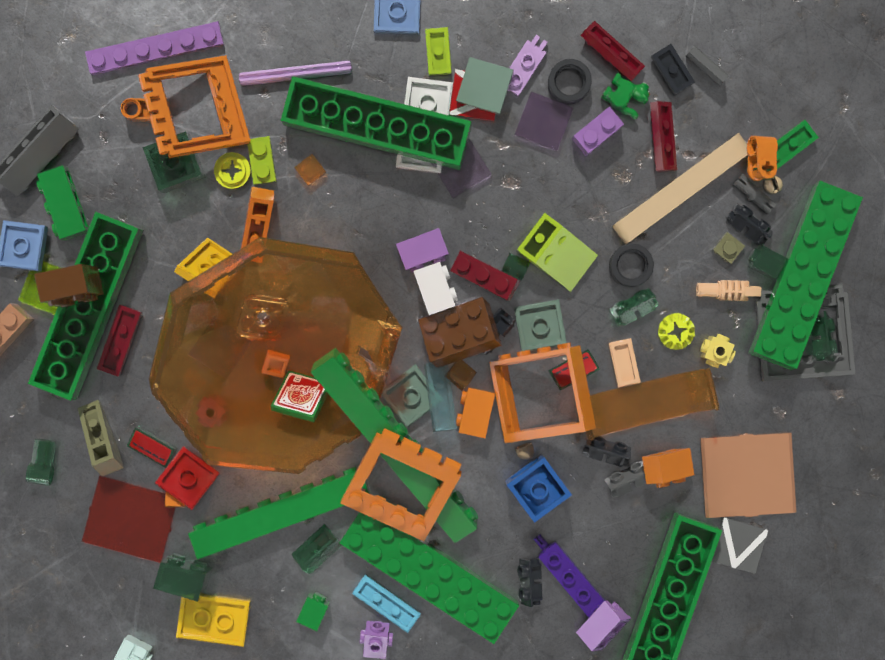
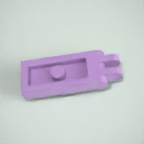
M538 35L534 37L532 42L526 41L510 66V69H513L514 72L508 91L518 97L547 53L543 50L548 43L546 40H543L539 47L536 45L540 39Z

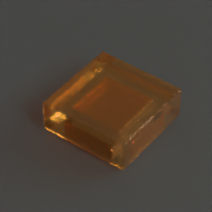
M313 154L294 167L308 186L326 173Z
M460 360L453 364L445 377L463 391L477 372L466 362Z

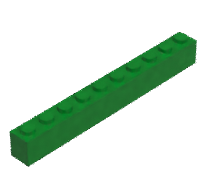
M334 348L313 363L311 374L370 443L377 432L382 434L384 428L399 434L400 437L397 441L401 443L403 437L412 440L404 424L397 422L392 410L387 405L384 406L381 403L377 392L366 385L363 375L351 367L350 361L344 353H340ZM380 453L382 458L427 510L428 503L437 487H440L443 481ZM453 489L436 521L453 542L456 543L477 529L478 515L474 508L467 506L462 494L458 490L455 491Z

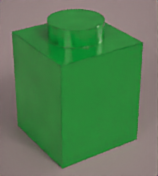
M314 592V595L309 593L296 622L317 631L330 602L326 601L327 597L317 592Z

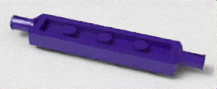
M539 534L533 539L542 549L538 558L584 613L590 617L606 600L556 541L548 544L543 536Z

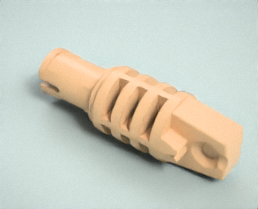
M738 280L697 283L696 296L717 297V299L723 301H748V297H761V287L749 286V281Z

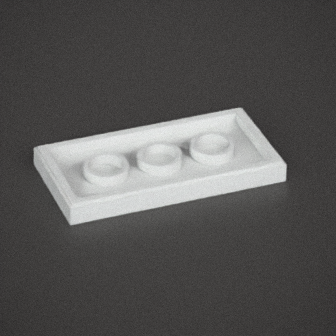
M408 77L404 104L449 115L453 82ZM397 154L396 168L441 174L442 165Z

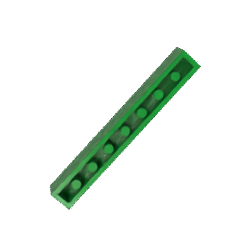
M356 467L344 470V475L335 478L334 474L322 478L321 484L315 486L313 482L300 487L301 491L292 494V491L289 490L278 495L280 499L271 501L270 498L259 501L257 502L258 507L249 509V506L236 510V515L228 517L227 514L214 518L215 522L207 525L206 522H202L192 526L194 530L189 532L188 536L197 560L345 506L341 504V499L357 470ZM365 481L362 488L365 489V492L371 494L368 483Z

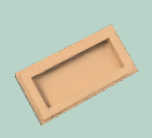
M631 338L608 343L617 387L641 383Z

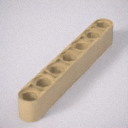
M739 133L614 224L612 226L626 245L747 156V143Z

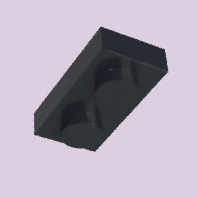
M672 44L651 56V59L674 95L695 83Z

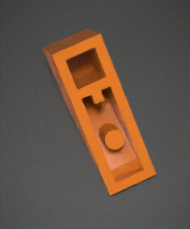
M251 187L239 256L241 260L262 263L274 202V190Z

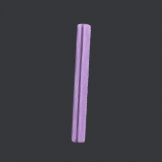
M350 61L243 72L239 74V82L242 86L290 81L292 76L308 79L352 73V66Z

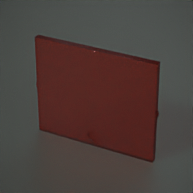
M100 475L92 504L89 507L90 512L81 542L161 563L168 535L172 530L171 524L176 507H165L164 492Z

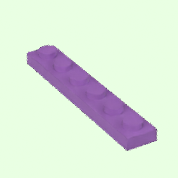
M217 21L86 51L85 54L90 74L96 75L223 46L224 41L220 23Z

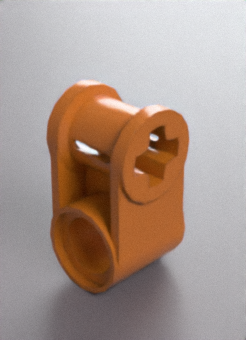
M128 98L122 102L120 107L123 116L133 122L151 123L149 117L157 114L148 113L145 99ZM129 106H138V111L135 115H128L127 109Z
M751 136L748 139L747 173L753 181H761L764 178L769 179L777 173L778 143L775 137Z

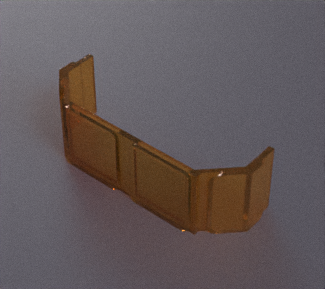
M710 368L674 374L590 395L596 428L586 431L585 434L587 440H594L595 437L610 432L690 413L719 410V402Z

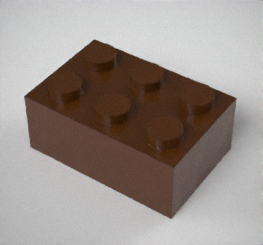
M78 264L34 274L40 302L48 303L49 306L67 307L75 305L74 301L98 300V295L104 294L99 270L95 266Z
M483 297L418 320L430 363L437 368L502 346L490 304Z

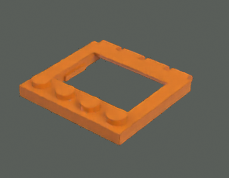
M227 55L146 68L145 73L138 75L142 91H151L143 95L148 113H157L149 117L154 135L163 134V136L156 138L160 155L168 154L169 158L250 143V136ZM206 73L223 134L217 136L214 134L179 142L162 80Z
M384 428L382 434L377 432L341 499V504L425 541L461 477L462 471L459 470L461 463L448 457L442 463L440 462L442 454L427 447L421 453L419 452L420 444L405 437L399 443L397 441L400 435ZM380 453L443 481L440 487H437L428 503V509L424 516L408 512L407 508L400 505L395 506L387 502L385 498L379 495L373 496L362 488L376 465Z

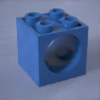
M542 454L505 480L508 488L534 523L572 496Z

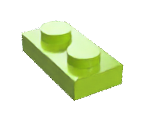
M448 27L425 29L429 76L451 74Z
M270 136L250 139L248 151L253 184L260 185L277 182Z

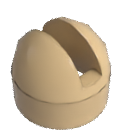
M778 176L765 179L763 183V188L768 194H776L783 187L782 180ZM771 179L775 180L777 190H774Z
M532 442L515 448L517 456L524 461L530 460L534 456L535 452Z

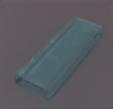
M425 363L424 370L433 432L456 430L457 424L449 367L445 365L437 368L432 363Z

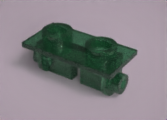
M648 288L636 292L633 297L626 301L617 302L609 311L615 317L614 320L618 327L621 325L624 327L637 319L635 311L638 310L642 317L656 310V306L659 304L656 300V295Z
M824 311V317L821 318V315L817 316L811 331L812 337L821 336V339L812 340L813 356L816 357L817 361H823L825 357L829 356L833 362L835 361L834 353H837L836 340H832V332H835L834 319L830 318L826 311Z

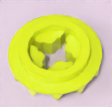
M229 152L217 159L214 166V175L218 183L223 187L235 189L242 187L249 180L251 169L248 160L243 155ZM232 161L236 169L242 170L239 173H235L233 180L230 173L223 172V170L231 168Z
M674 313L666 316L661 321L658 335L666 347L679 350L691 344L695 336V326L689 317ZM674 322L678 328H686V330L680 333L679 338L676 335L667 334L674 330Z

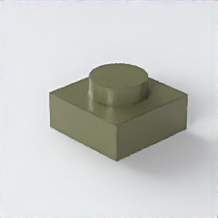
M726 232L712 251L727 263L732 264L745 245Z

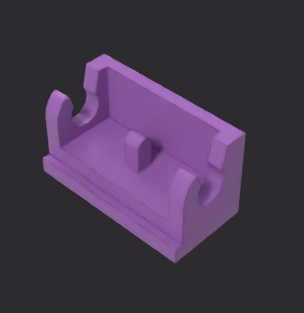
M607 600L599 606L576 633L591 651L603 650L631 620V617L616 602L611 604Z

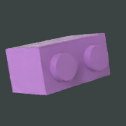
M609 106L576 133L572 140L583 154L587 156L616 133L624 123Z
M439 228L396 244L405 270H411L412 273L415 270L424 268L423 264L431 261L433 264L446 261L445 256L449 255Z

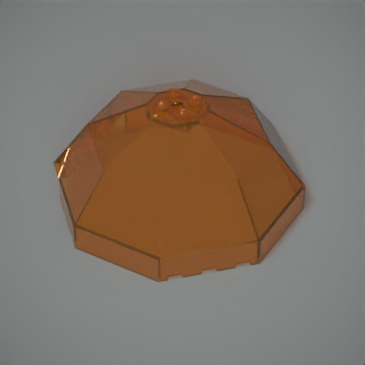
M259 237L170 292L149 376V384L152 395L162 404L167 414L184 432L185 437L202 455L207 465L300 474L306 470V466L314 461H321L334 453L335 448L345 442L349 444L360 437L361 432L329 394L315 422L271 411V404L288 371L314 377L311 374L313 363L336 348L340 353H344L348 357L351 367L363 375L366 385L377 392L380 400L388 375L387 371H389V365L392 363L402 327L354 252ZM265 312L268 315L263 320H259L258 314ZM361 347L368 351L372 361L359 353ZM267 350L290 355L284 378L261 373Z

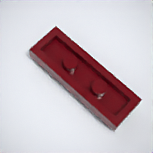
M596 21L591 23L580 35L588 45L594 47L606 61L614 65L630 81L645 67L644 64Z
M651 102L650 116L652 119V139L654 142L656 171H676L677 160L672 102Z
M462 251L459 252L450 269L451 272L508 301L511 300L520 283L518 279Z
M119 304L97 366L98 370L120 377L143 312Z

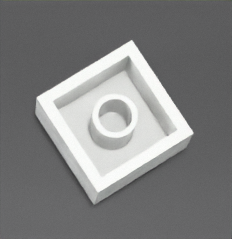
M440 262L414 271L429 316L455 307L454 302L458 301L454 287L449 288L447 280L450 279V275L446 265L441 266Z

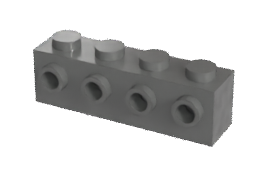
M51 105L0 161V184L18 197L28 189L37 174L44 171L45 166L51 159L60 153L61 148L74 138L79 128L67 116Z

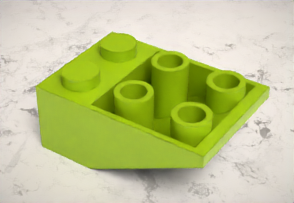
M546 213L542 215L516 250L517 253L570 292L598 256Z

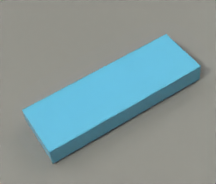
M367 574L363 576L352 592L357 598L407 633L421 615L419 611Z

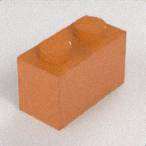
M468 387L467 392H462L460 404L464 405L462 414H457L455 427H459L458 433L486 438L495 397L494 392Z
M690 448L671 449L642 457L646 484H656L657 488L670 486L671 481L672 483L685 482L686 477L694 475Z

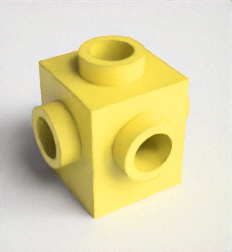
M717 334L716 337L709 336L708 339L703 341L700 357L706 359L705 364L719 368V365L726 366L727 363L732 362L736 351L733 350L735 345L729 343L730 338ZM718 347L723 348L720 356L716 353Z

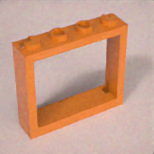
M571 342L559 344L556 350H551L550 346L537 348V353L531 354L530 350L517 352V357H511V354L508 353L498 355L499 360L489 362L505 443L580 433L596 428L580 345L571 347ZM567 355L579 421L520 430L508 365Z

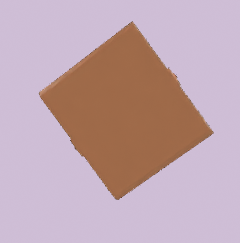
M745 433L739 436L701 438L706 518L753 517L767 514L796 513L792 433L758 435Z

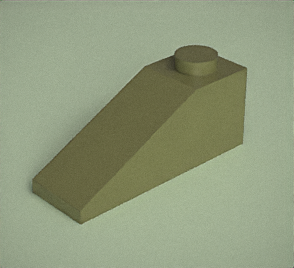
M96 400L79 407L78 412L92 467L102 477L123 469L119 448L101 402Z

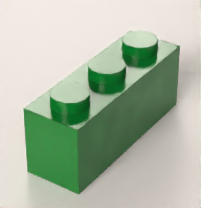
M62 165L37 174L39 179L37 187L40 193L45 196L46 202L44 207L47 214L52 216L54 224L51 226L54 235L59 237L60 240L66 241L86 234L89 225L69 168Z

